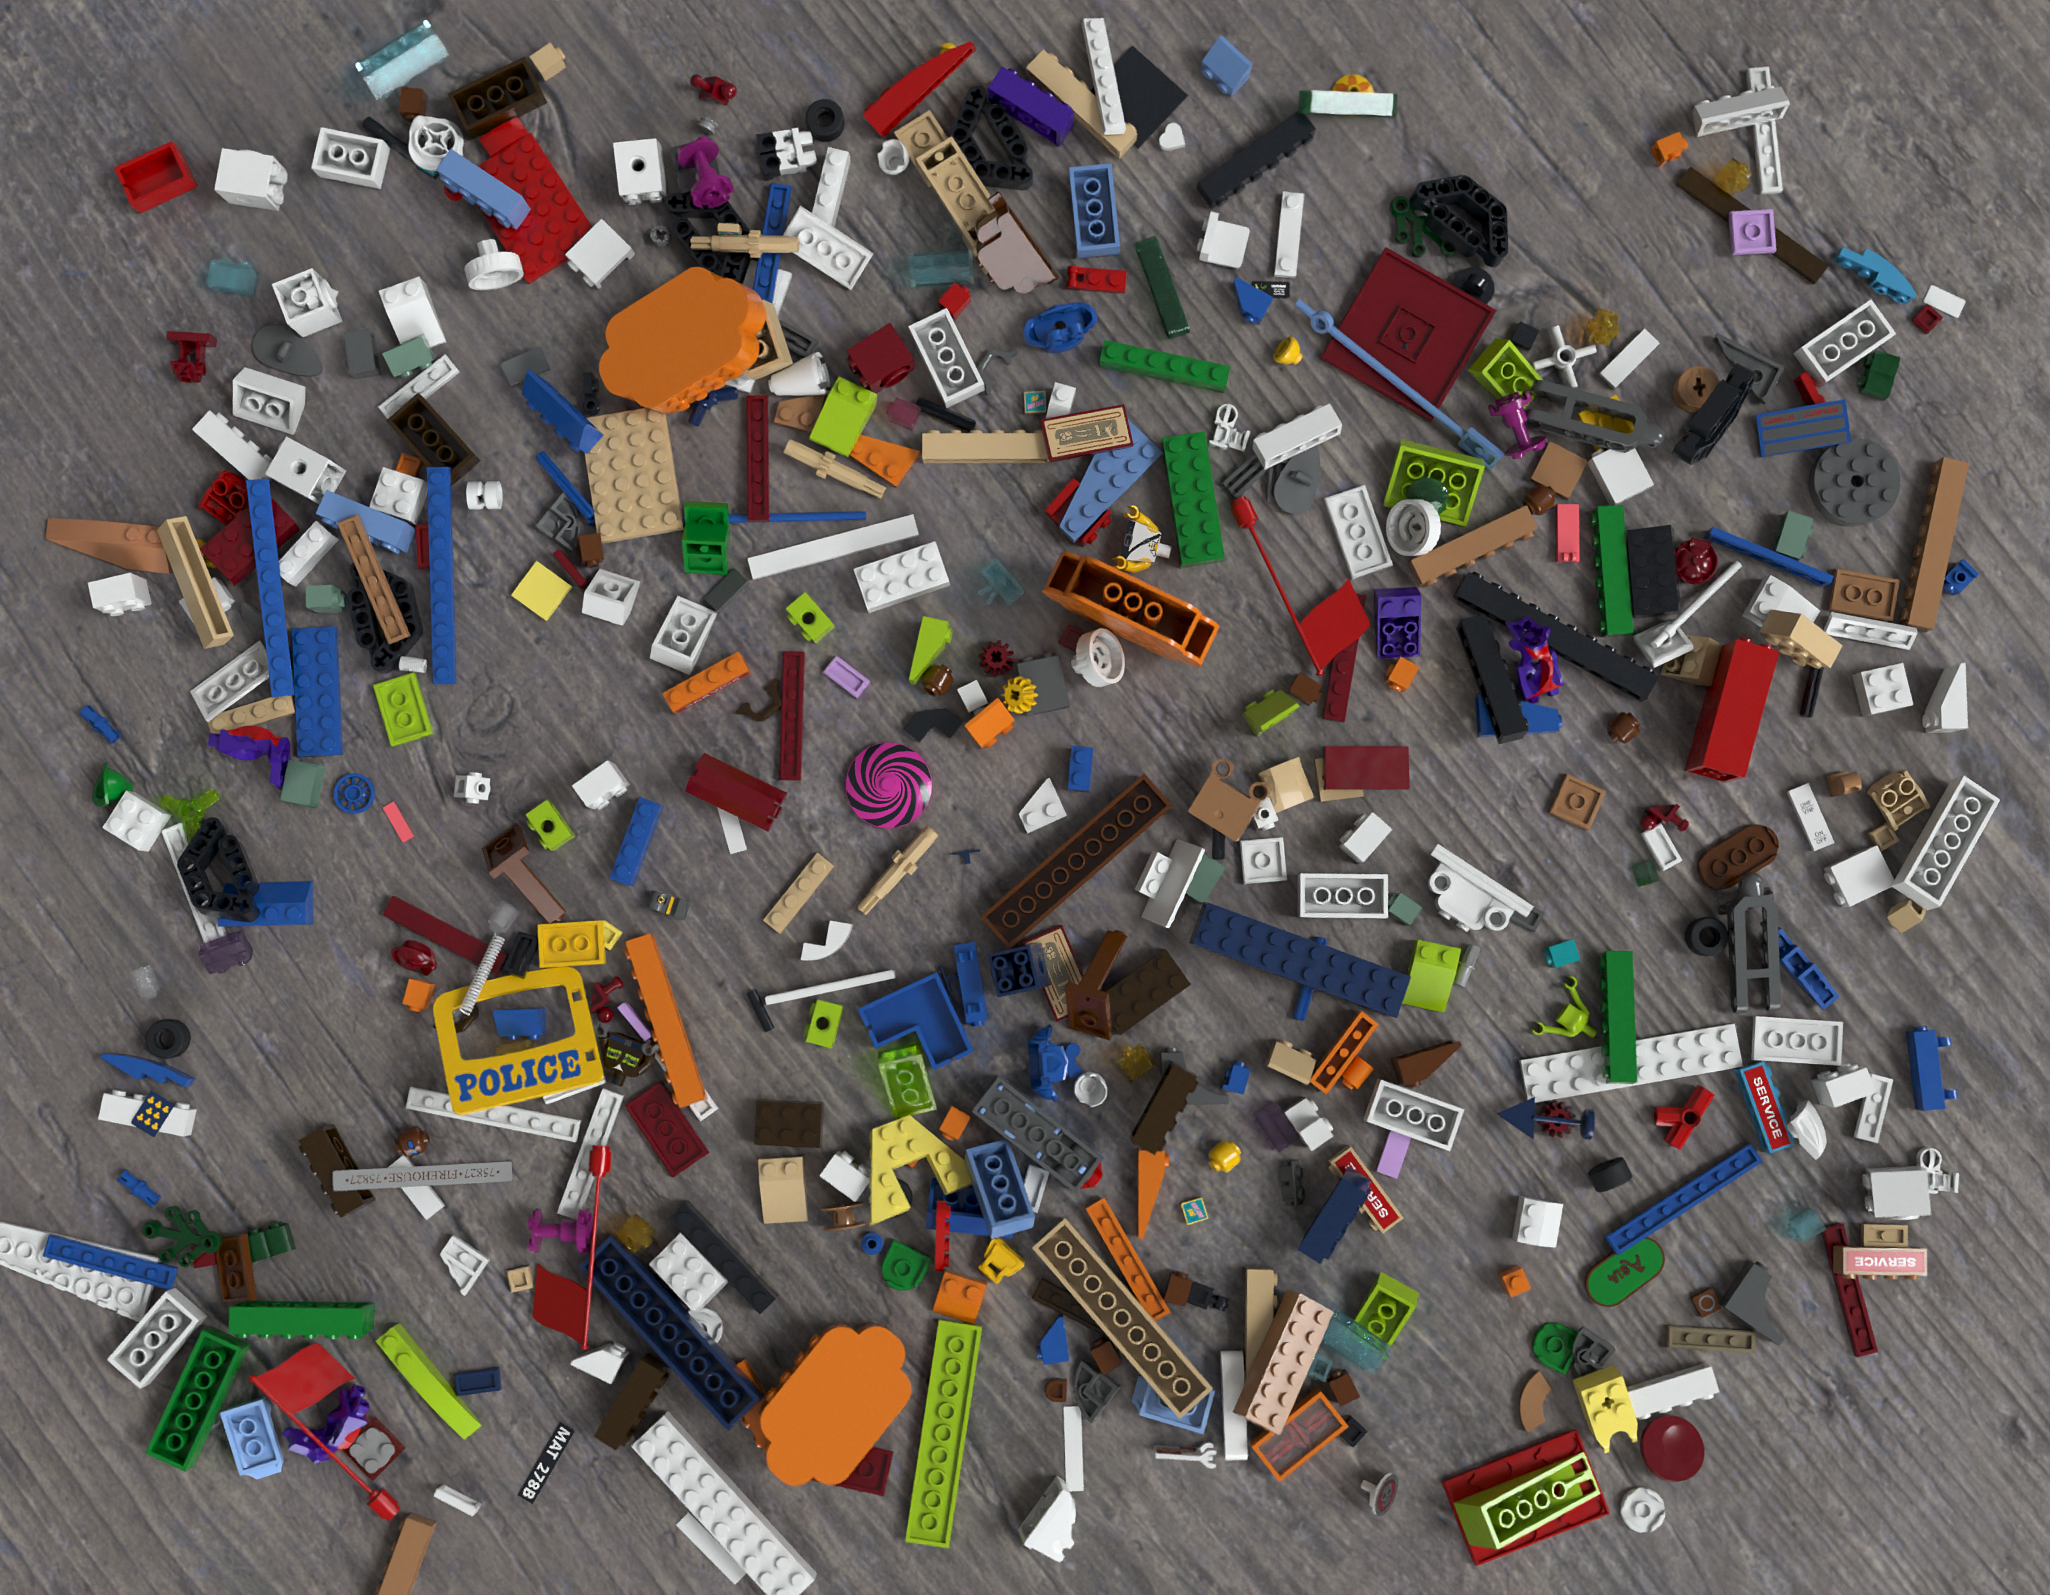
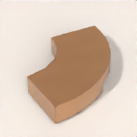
M1539 1370L1533 1373L1526 1381L1520 1397L1519 1416L1527 1433L1546 1421L1543 1415V1402L1546 1395L1552 1390Z

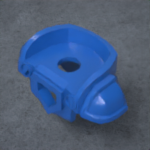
M1076 302L1054 305L1028 320L1024 327V337L1027 344L1042 347L1047 353L1065 352L1075 348L1084 340V335L1094 327L1098 318L1094 308L1087 303ZM1059 321L1066 325V328L1061 330H1054L1053 328L1054 324Z
M1050 1024L1039 1029L1035 1035H1032V1039H1028L1031 1090L1036 1091L1043 1099L1057 1102L1058 1097L1052 1087V1082L1066 1080L1067 1073L1072 1079H1077L1082 1074L1081 1067L1075 1064V1057L1080 1054L1081 1049L1078 1044L1070 1043L1066 1047V1051H1064L1063 1046L1049 1043L1048 1040L1052 1032Z

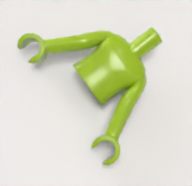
M1567 976L1572 980L1571 986L1562 983L1564 988L1569 989L1576 1006L1579 1008L1577 1009L1568 1002L1557 1016L1556 1021L1566 1029L1544 1026L1540 1022H1535L1540 1026V1031L1535 1032L1533 1029H1530L1532 1034L1541 1035L1545 1032L1574 1037L1583 1031L1591 1038L1596 1035L1597 1031L1587 1024L1590 1012L1575 989L1577 986V979L1575 977Z

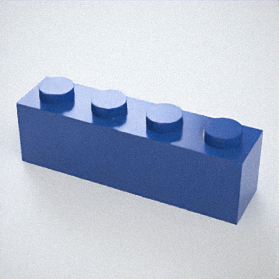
M639 797L609 879L634 887L662 813L663 805Z

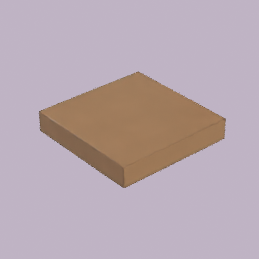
M1550 441L1530 481L1536 484H1543L1546 487L1551 486L1557 495L1568 500L1588 460Z
M1566 773L1548 813L1588 831L1606 791Z

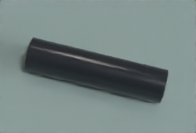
M754 989L746 993L764 1032L766 1033L774 1029L775 1027L757 990Z

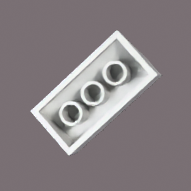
M1768 86L1759 92L1745 91L1740 96L1732 98L1728 95L1719 98L1718 101H1701L1694 106L1692 111L1696 136L1699 137L1781 119L1790 105L1789 99L1782 87L1774 88V86Z

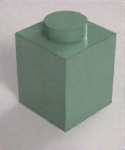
M1403 893L1392 894L1388 899V913L1406 926L1411 925L1423 908Z

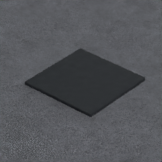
M1132 45L1113 67L1124 121L1126 124L1130 123L1136 129L1137 140L1133 145L1139 149L1188 95ZM1093 87L1090 92L1096 95Z

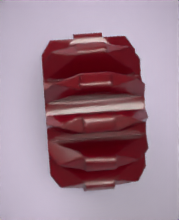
M1001 640L997 641V646L995 647L993 642L989 641L990 649L982 646V650L986 654L980 653L978 655L980 659H986L981 661L979 665L980 667L988 665L984 670L986 674L992 669L993 677H996V670H999L1000 675L1004 676L1003 668L1007 671L1012 669L1007 663H1015V659L1008 658L1014 654V651L1006 652L1009 648L1008 643L1001 648ZM993 654H995L996 656L997 654L1001 655L1000 663H998V661H996V663H993Z
M1551 1101V1108L1545 1104L1543 1108L1546 1112L1538 1113L1539 1116H1555L1564 1119L1576 1118L1575 1114H1569L1572 1107L1568 1106L1565 1108V1102L1562 1101L1559 1102L1558 1106L1556 1101ZM1538 1121L1539 1125H1545L1542 1128V1132L1546 1133L1549 1131V1137L1552 1138L1556 1134L1558 1138H1563V1131L1568 1135L1571 1133L1568 1126L1575 1127V1125Z

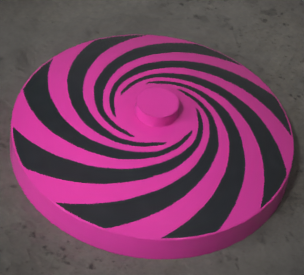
M879 743L862 751L852 762L846 777V794L854 812L868 824L884 829L900 828L915 821L926 809L932 794V778L927 764L913 749L899 743Z

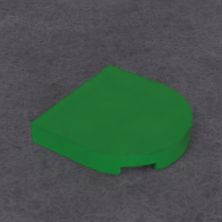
M893 1239L882 1262L883 1278L895 1290L906 1291L913 1289L921 1283L933 1257Z
M1546 1323L1533 1336V1352L1540 1362L1565 1376L1574 1359L1572 1346L1578 1332L1561 1323Z

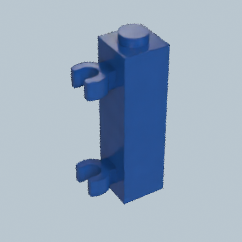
M976 942L953 945L966 1023H971L972 1026L984 1025V1020H988Z
M1927 1026L1913 1027L1914 1031H1906L1915 1109L1920 1111L1945 1109L1944 1100L1957 1099L1958 1094L1957 1090H1943L1938 1047L1952 1046L1951 1037H1936V1030H1929Z

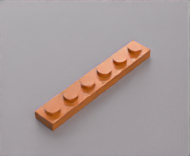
M1105 1197L1087 1206L1085 1209L1140 1304L1155 1321L1171 1313Z

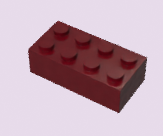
M271 498L277 549H279L300 529L296 522ZM249 507L200 548L203 555L234 587L256 568Z

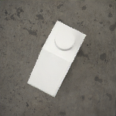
M1055 382L1046 418L1070 414L1076 393L1075 387Z

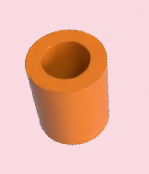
M1356 1056L1342 1073V1083L1350 1090L1353 1088L1358 1090L1374 1068L1362 1058Z

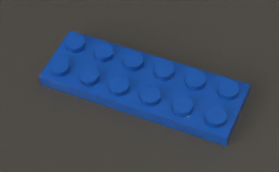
M337 627L292 629L297 757L343 755Z

